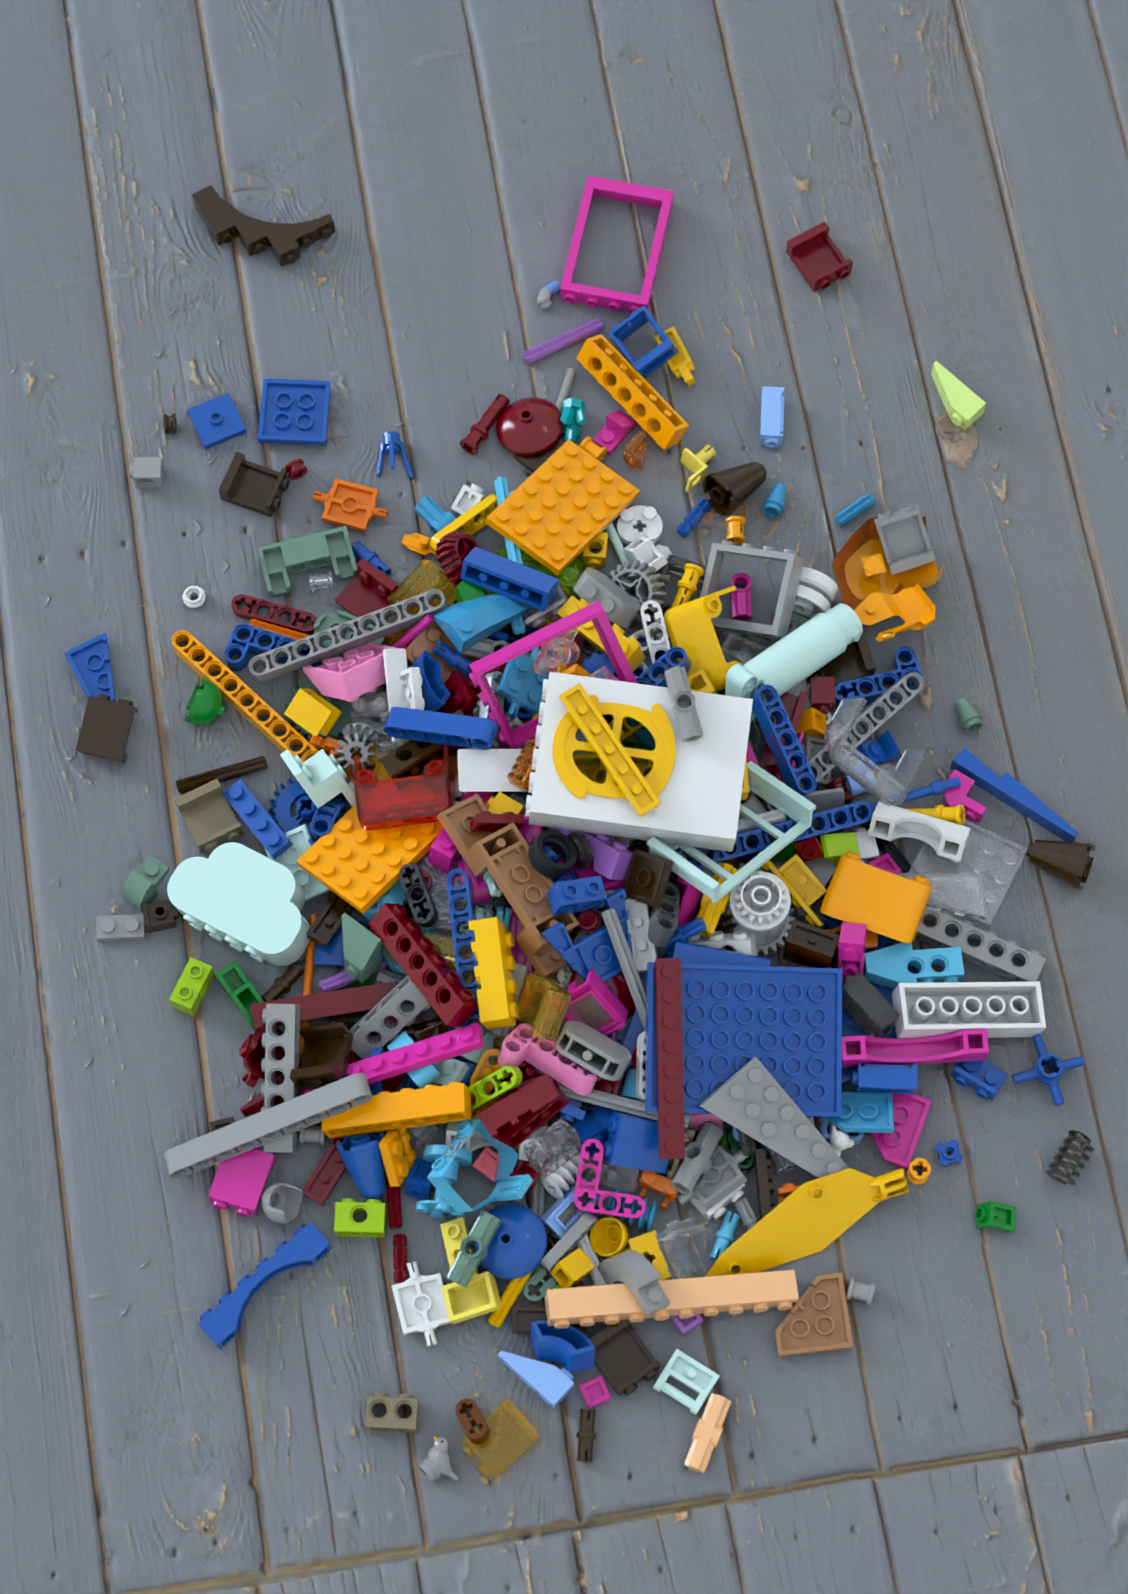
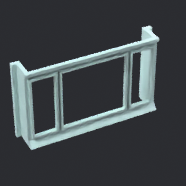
M752 761L747 763L749 791L760 796L796 821L797 824L786 833H783L740 803L739 813L777 840L732 875L694 847L662 843L654 836L647 841V845L650 847L649 853L673 861L671 870L712 899L714 904L811 826L812 813L816 809L815 804ZM679 847L724 879L725 882L719 886L717 881L674 850Z

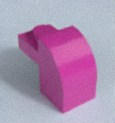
M954 769L949 779L959 777L961 786L945 790L944 794H942V804L945 807H957L958 804H963L965 818L979 823L987 807L968 797L975 780Z

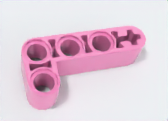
M520 1024L504 1039L497 1058V1062L501 1067H518L525 1060L579 1095H589L593 1091L598 1075L559 1053L555 1047L556 1041L529 1024Z

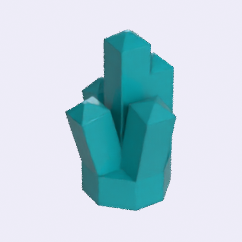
M568 398L564 399L562 403L560 420L563 423L561 434H565L564 441L569 439L576 443V440L581 436V426L588 423L585 413L586 403L581 399Z

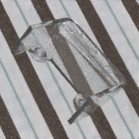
M864 698L842 700L825 731V741L832 763L885 805H901L930 751L928 749L905 750L896 768L888 763L877 766L846 741L867 700Z

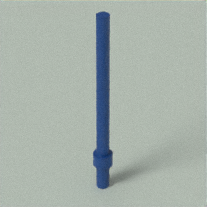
M956 777L942 782L940 780L934 781L929 786L870 804L874 812L878 802L896 806L932 794L934 796L944 794L945 790L961 786L960 778ZM857 807L856 815L860 817L863 811L860 807ZM839 813L834 815V820L836 823H840L841 816Z

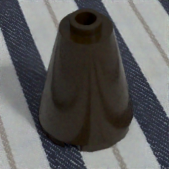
M751 462L714 472L704 477L703 490L704 493H709L711 499L708 501L717 513L722 516L730 515L766 481L767 472L765 467L758 462Z
M1035 840L1034 843L1028 845L1026 856L1029 857L1031 864L1073 888L1082 890L1083 887L1080 883H1086L1094 859L1089 855L1090 850L1095 852V845L1079 842Z

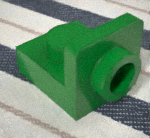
M994 1201L978 1204L975 1213L976 1228H992L1008 1233L1014 1232L1016 1207Z

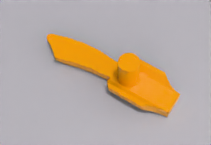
M419 533L404 535L401 545L405 546L408 550L424 556H428L429 553L438 556L430 547L432 538Z

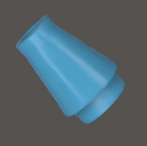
M781 483L774 484L773 489L762 503L763 513L766 516L777 518L784 512L785 493L787 490L785 485Z

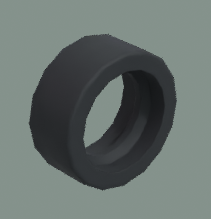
M555 830L543 831L533 841L528 851L532 866L540 874L555 879L564 877L574 866L578 857L577 849L572 840L565 834ZM542 845L555 848L561 854L564 863H556L550 860L545 855Z

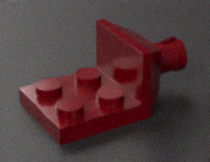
M453 670L449 679L445 682V687L451 695L436 712L452 714L461 709L465 716H470L479 697L462 673Z

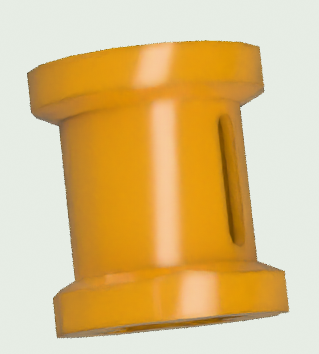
M590 436L586 437L579 445L580 448L600 462L607 453V448L598 446L592 441Z
M730 516L725 519V524L728 528L726 541L733 542L735 545L745 543L746 536H744L743 525H745L746 520L744 517Z
M916 1158L907 1169L908 1180L915 1185L925 1183L930 1175L931 1165L924 1158ZM916 1167H920L921 1172H923L921 1176L917 1175Z

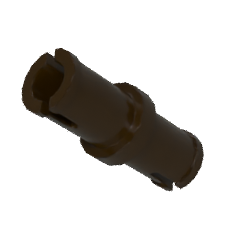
M292 963L281 977H276L271 988L261 996L263 1001L279 1000L285 993L288 994L291 991V986L304 974L302 968L296 963Z
M580 1409L579 1432L576 1433V1438H579L576 1461L593 1462V1440L596 1439V1433H594L596 1410Z

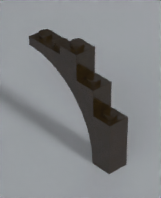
M212 185L192 194L194 206L218 246L223 243H229L238 236L249 256L259 254L269 247L281 267L286 264H292L301 258L299 249L307 248L312 243L328 238L335 232L334 220L330 214L300 223L279 224L265 222L246 216L232 208L218 195Z

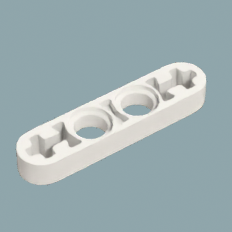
M650 600L641 606L640 617L652 665L656 661L655 653L657 651L667 652L671 648L662 609L656 601ZM647 605L657 609L653 616L654 621L660 620V624L654 623L647 626L646 622H651L650 615H645L644 613L648 609ZM652 628H659L662 631V638L660 640L654 641L650 638L649 632ZM663 673L659 674L656 679L663 678Z

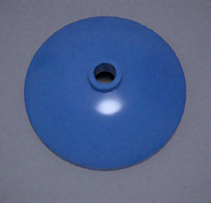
M503 1204L488 1211L487 1213L497 1217L502 1222L488 1246L486 1258L480 1262V1265L492 1275L502 1279H517L534 1271L544 1258L547 1249V1233L541 1219L529 1208L518 1204ZM510 1235V1242L504 1244L503 1237ZM475 1243L473 1247L474 1252L477 1253L479 1244Z

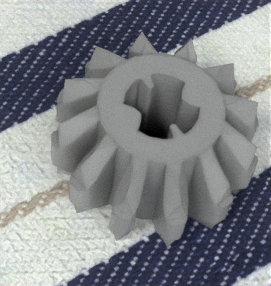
M354 733L353 740L349 734H345L347 743L338 740L337 743L343 746V748L335 749L334 751L337 754H342V756L336 759L337 762L345 761L342 765L344 770L351 764L352 773L356 772L357 765L361 771H365L364 762L372 765V761L367 759V757L375 756V752L368 751L374 744L372 742L365 744L368 739L366 735L359 741V733ZM356 746H358L360 756L358 758L354 756V759H352L350 749H356Z

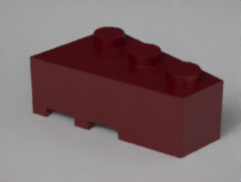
M543 1074L477 1115L491 1137L515 1149L569 1104L570 1101L556 1080Z

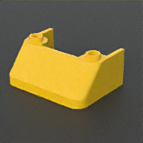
M735 585L670 608L664 613V622L672 646L683 648L691 661L687 677L703 668L716 692L726 688L727 672L733 665L740 663L738 661L726 663L711 621L712 618L719 616L722 611L719 596L736 590ZM678 658V663H680L683 660V658ZM701 677L694 681L691 689L699 690L705 687L706 683Z

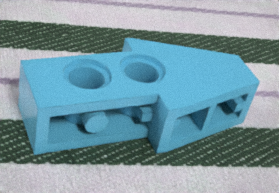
M903 942L865 953L864 980L895 989L899 983L961 982L964 976L961 947L913 950L912 943ZM935 964L942 967L943 971L936 972L932 969L931 966ZM914 966L918 969L919 973L912 974L908 971L907 967Z

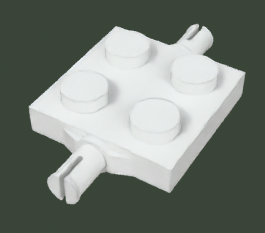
M410 1262L407 1264L410 1278L403 1283L392 1285L403 1334L424 1333L427 1347L432 1346L430 1336L434 1346L437 1344L434 1330L439 1326L451 1323L443 1295L440 1273L430 1276L420 1275L417 1262H412L414 1272Z

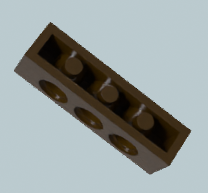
M461 709L452 713L457 715H464ZM409 740L382 757L380 761L400 791L457 755L458 749H466V747Z

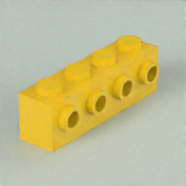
M571 596L557 614L562 619L590 604L583 598L578 600ZM592 620L573 629L607 655ZM614 623L612 626L632 672H634L646 658L640 649L642 645L632 636L629 639L623 635L625 633L624 630Z

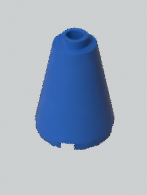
M384 1131L344 1136L343 1142L340 1143L339 1140L336 1142L337 1150L361 1197L367 1198V1200L379 1199L381 1194L385 1192V1166L378 1145L385 1136Z

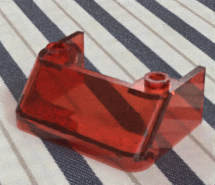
M449 745L443 746V760H433L424 767V775L377 781V775L374 771L363 770L360 756H355L353 785L361 828L364 830H377L438 822L437 816L439 813L455 805L456 772Z

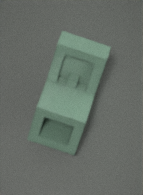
M150 854L137 871L133 870L126 880L122 890L124 900L143 913L142 903L150 904L156 898L157 892L155 889L169 873V867Z

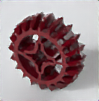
M458 530L444 535L439 540V543L436 544L437 550H435L438 555L436 559L440 562L439 568L443 570L444 575L448 577V582H452L455 588H457L460 582L464 581L461 579L463 560L475 546L481 548L476 544V540H472L470 534L466 535L464 531L460 532Z

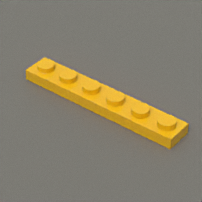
M579 683L559 695L560 701L639 818L661 805L660 800L582 685Z

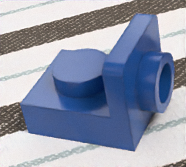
M416 1159L406 1178L407 1196L420 1200L430 1199L433 1184L427 1177L432 1171V1162Z

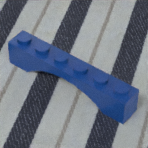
M311 1222L298 1227L294 1232L295 1236L289 1242L283 1241L275 1249L276 1253L270 1259L265 1258L256 1266L258 1270L251 1276H244L238 1282V1288L232 1293L230 1291L225 1293L218 1302L220 1304L213 1310L211 1308L206 1310L200 1316L199 1327L220 1350L239 1333L245 1309L253 1295L263 1284L286 1270L316 1264L332 1249L331 1243Z

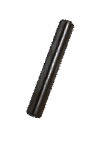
M260 756L179 779L176 781L177 790L179 793H185L215 779H218L220 783L268 768L266 758Z

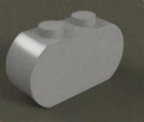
M587 567L573 587L576 594L589 604L599 601L608 619L618 626L629 628L640 612L641 604L596 569Z
M574 1020L565 1023L555 1043L559 1053L603 1079L610 1081L621 1079L632 1057L626 1047L585 1023Z

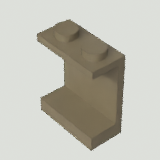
M218 779L175 798L176 805L201 854L205 852L211 853L219 845L226 842H234L240 838V835L244 834L240 822H238L227 799L222 794L223 790Z

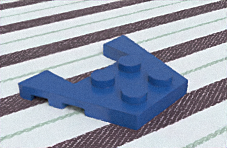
M620 888L607 895L604 904L607 909L614 908L616 910L632 953L631 937L628 934L627 928L628 910L625 909L624 899L626 898L625 889ZM559 922L541 932L542 936L584 982L586 981L588 971L591 969L603 982L622 972L606 925L572 943L564 923Z

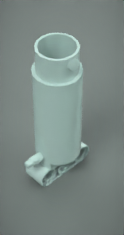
M842 603L833 608H828L824 613L817 614L744 665L740 663L733 665L726 674L725 695L749 698L751 692L761 686L772 685L780 697L845 652L847 645L851 642L859 640L863 633L859 617L851 607ZM761 693V699L766 702V696ZM752 709V712H751V720H750V722H751V721L754 719V717H755V713H754L753 709Z

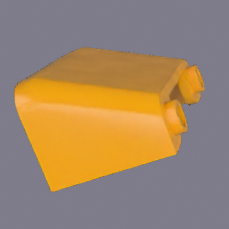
M847 851V854L842 853L822 902L820 912L847 923L866 924L867 930L911 944L916 938L934 885L929 883L930 880L919 875H916L915 879H908L868 865L860 859L861 855L851 851Z

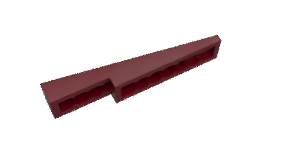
M386 982L251 1004L254 1028L257 1030L259 1027L266 1025L262 1020L263 1009L266 1008V1004H300V1022H312L370 1011L398 985V982ZM280 1021L276 1024V1027L283 1026L284 1023Z

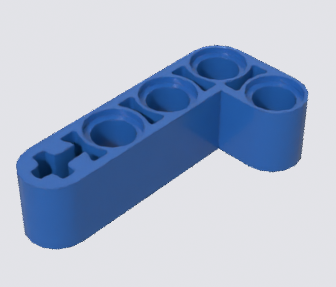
M238 624L234 628L224 654L227 666L232 671H242L247 666L251 654L257 656L297 641V639L249 624ZM242 635H249V638L246 640L239 639ZM263 642H270V643H271V644H270L269 646H267V647H262V646H261V644H262ZM310 648L302 649L300 656L308 655ZM234 655L241 656L238 660L231 659ZM282 656L278 663L285 664L288 661V657ZM320 661L310 665L312 667L320 666Z
M902 646L896 650L893 660L894 671L838 683L835 686V708L846 710L872 704L887 690L883 684L889 683L893 685L903 676L913 672L922 676L914 650L908 646ZM899 658H907L910 662L903 663ZM906 682L907 687L913 690L914 684H909ZM867 688L871 693L864 694L860 689ZM890 694V697H889V698H890V700H891V699H896V696L893 695V694Z

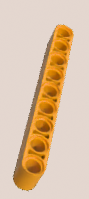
M185 630L174 633L172 644L177 656L200 677L215 683L221 689L223 698L282 753L288 749L292 756L297 754L302 762H305L319 752L192 634ZM181 642H188V645L185 647L178 646ZM199 656L205 657L200 662L194 661ZM214 671L221 672L218 676H211V673ZM230 686L237 687L234 691H227V688ZM253 701L252 705L243 706L244 702ZM265 715L270 717L267 721L259 720L260 717ZM281 730L286 732L285 735L280 737L275 735L276 732ZM297 745L303 747L300 751L297 752L291 750L294 746Z

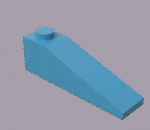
M496 593L452 604L434 615L433 618L457 650L463 653L534 607Z

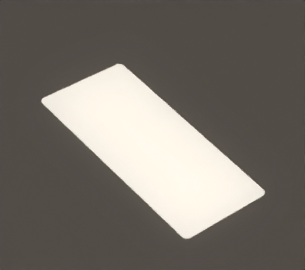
M458 749L459 791H529L530 772L536 771L532 770L534 749Z

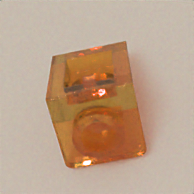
M639 430L624 448L623 454L626 464L632 468L636 467L640 471L644 468L645 462L644 457L641 455L648 446L647 434L642 430Z

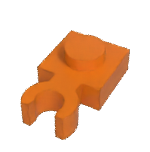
M312 735L309 743L318 751L323 749L328 756L333 754L335 759L342 756V754L334 752L335 749L343 748V746L337 743V739L330 737L324 739L321 736Z

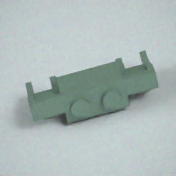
M346 526L322 532L313 531L306 536L298 538L289 537L281 542L257 547L269 597L292 592L288 578L289 575L332 565L336 581L358 575Z

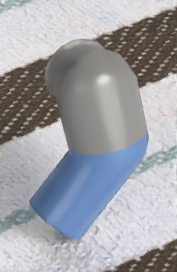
M558 280L546 285L539 291L537 302L538 304L540 303L542 309L552 306L551 295L559 292L561 288Z

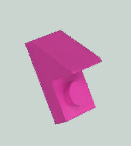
M621 410L607 414L606 424L592 441L601 448H607L606 454L610 456L634 429L637 422Z

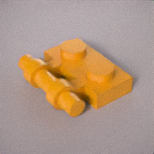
M406 1128L388 1131L378 1144L390 1187H399L415 1163V1150L411 1149L409 1142L411 1136Z

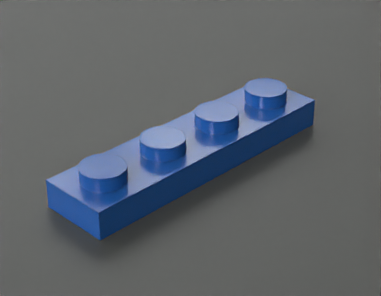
M241 779L222 793L274 859L293 845Z

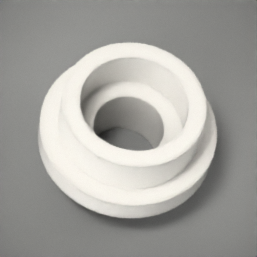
M190 586L183 592L182 598L187 607L198 608L204 604L206 595L202 588ZM192 596H198L197 600H191L190 598Z

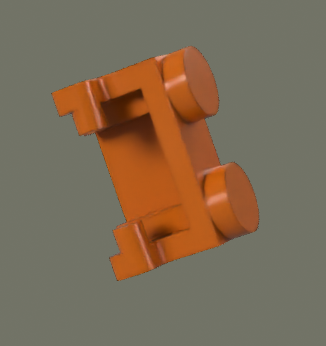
M644 1170L638 1186L643 1188L639 1194V1197L644 1199L648 1190L665 1197L661 1205V1209L666 1210L670 1201H675L679 1191L671 1186L672 1179L652 1171Z

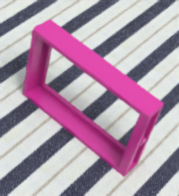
M588 175L561 283L560 300L572 304H586L593 308H608L614 312L624 311L632 313L643 306L648 310L673 206L674 191ZM592 196L661 208L641 295L571 283Z
M599 601L469 664L473 672L469 674V677L474 687L480 686L482 692L478 695L484 707L490 706L492 712L488 713L492 721L499 725L501 731L498 732V735L503 745L508 743L510 749H517L534 741L537 725L542 726V724H538L539 717L515 729H511L484 673L591 620L618 676L613 680L638 683Z

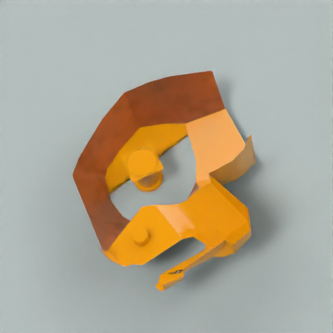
M878 517L868 519L853 533L836 555L832 567L843 603L855 611L861 624L870 626L892 616H900L905 621L904 625L880 632L875 639L881 642L893 638L896 633L909 629L921 630L934 622L935 605L922 588L934 585L941 578L944 565L938 572L933 561L892 575L874 519ZM922 517L926 528V517Z

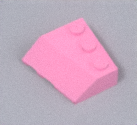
M368 643L344 652V657L323 659V665L312 667L309 664L302 668L323 696L346 700V702H354L360 699V695L378 690V686L386 684L383 650L396 647Z

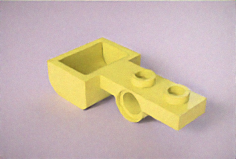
M464 1217L440 1224L450 1269L460 1252L462 1240L469 1235L467 1221ZM473 1245L469 1249L470 1255L475 1254ZM476 1269L467 1288L455 1282L442 1286L449 1321L452 1324L501 1309L496 1279L488 1271L479 1274L478 1269Z

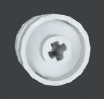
M803 567L793 611L809 618H813L819 613H824L828 608H831L830 604L835 600L838 593L837 584L822 572Z

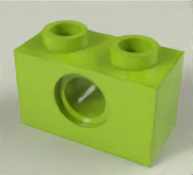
M190 957L169 998L172 1007L194 1017L215 977L213 967Z
M351 1198L342 1199V1202H336L335 1236L385 1238L387 1211L385 1203H381V1200L368 1199L366 1203H361ZM363 1212L367 1214L366 1220L361 1223L354 1220L355 1215Z

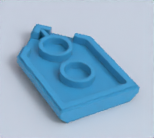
M842 1092L841 1117L825 1118L843 1132L894 1133L892 1093Z

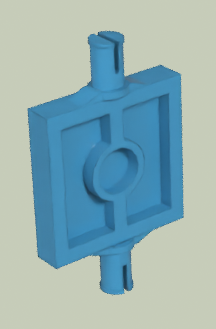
M539 647L532 649L530 657L522 654L508 661L496 692L506 697L511 703L506 714L511 719H516L519 708L525 709L533 715L539 713L540 702H543L541 701L544 679H549V672H551L538 662L542 649H539Z

